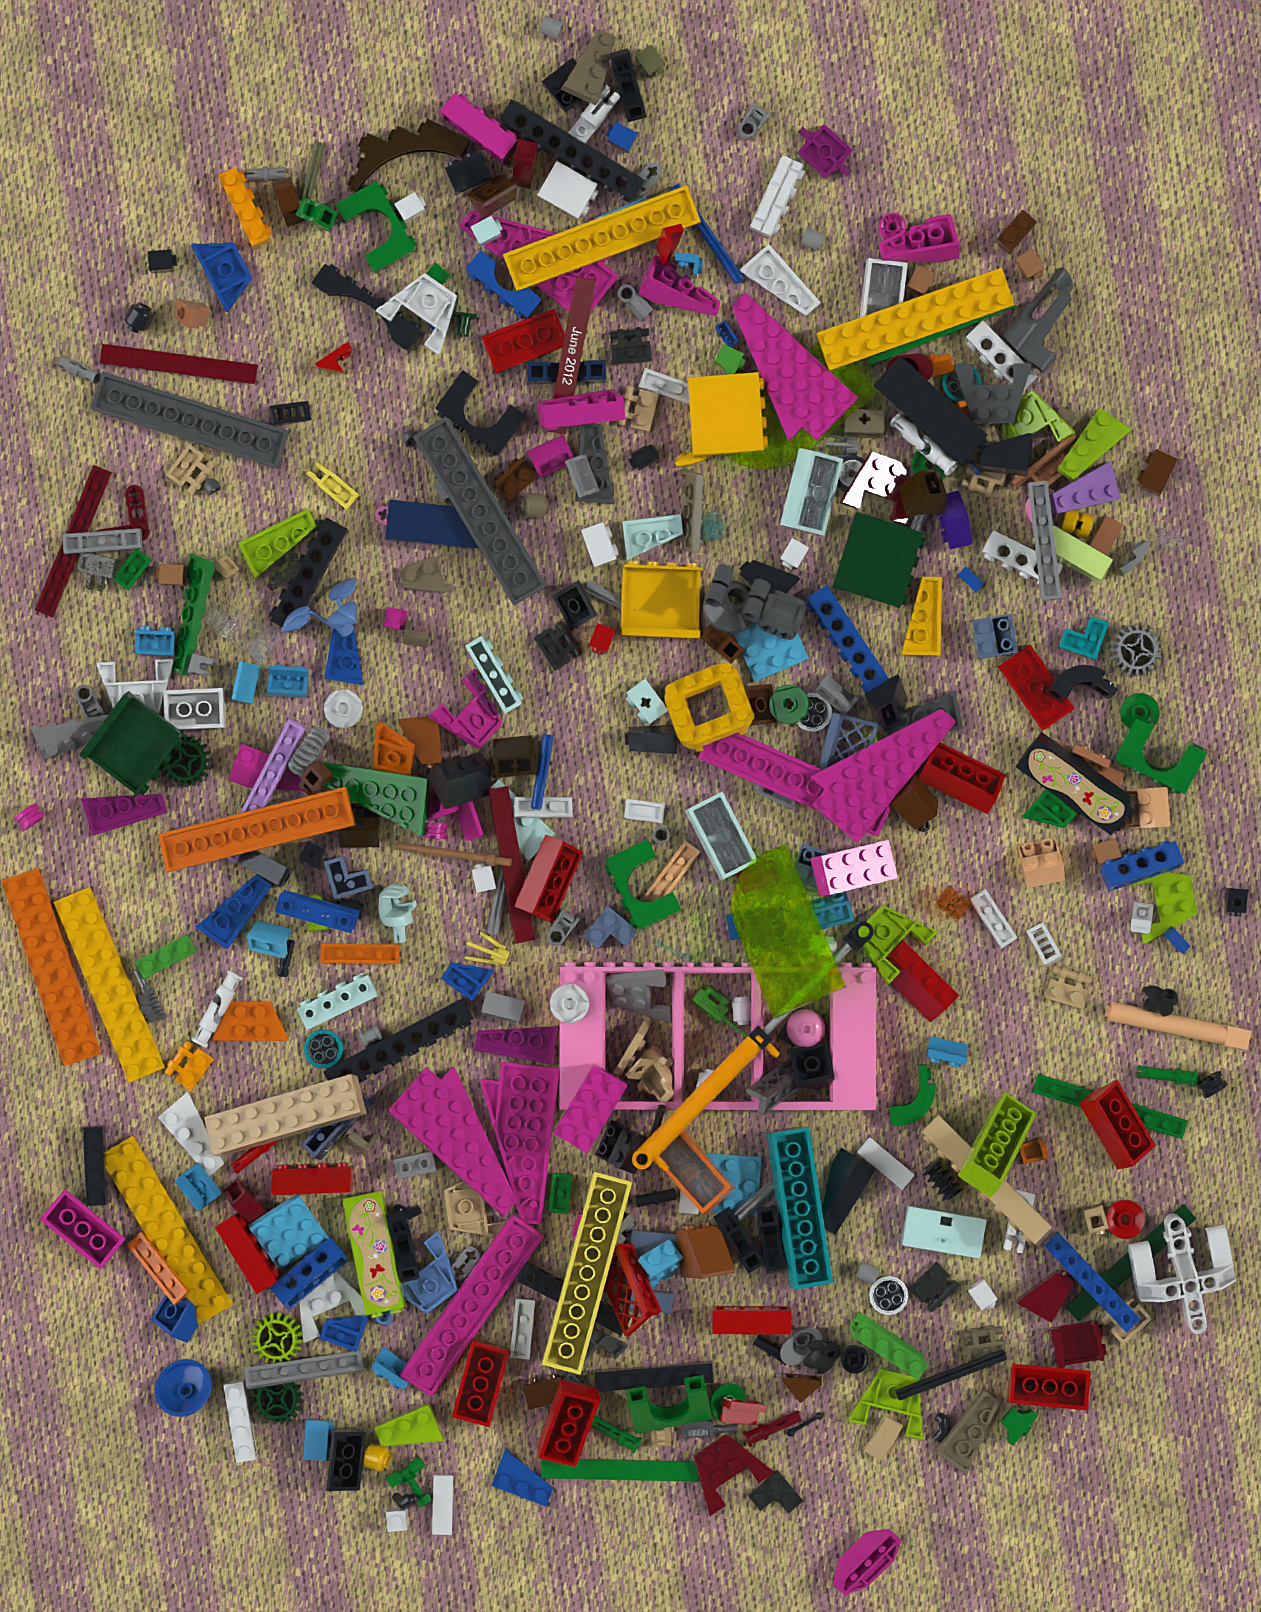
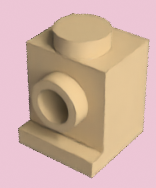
M1101 1204L1082 1209L1090 1234L1093 1233L1094 1236L1105 1233V1229H1109ZM1095 1216L1099 1218L1096 1224L1092 1223V1218Z

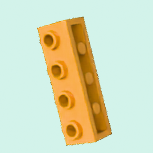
M234 167L218 175L252 247L256 249L272 241L269 236L272 232L268 224H263L261 217L264 215L260 207H255L252 201L255 199L251 188L247 189L244 184L247 180L242 170L238 172L237 168Z

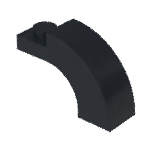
M730 1206L713 1216L748 1273L765 1264L751 1236Z
M776 1206L756 1209L766 1273L786 1271Z

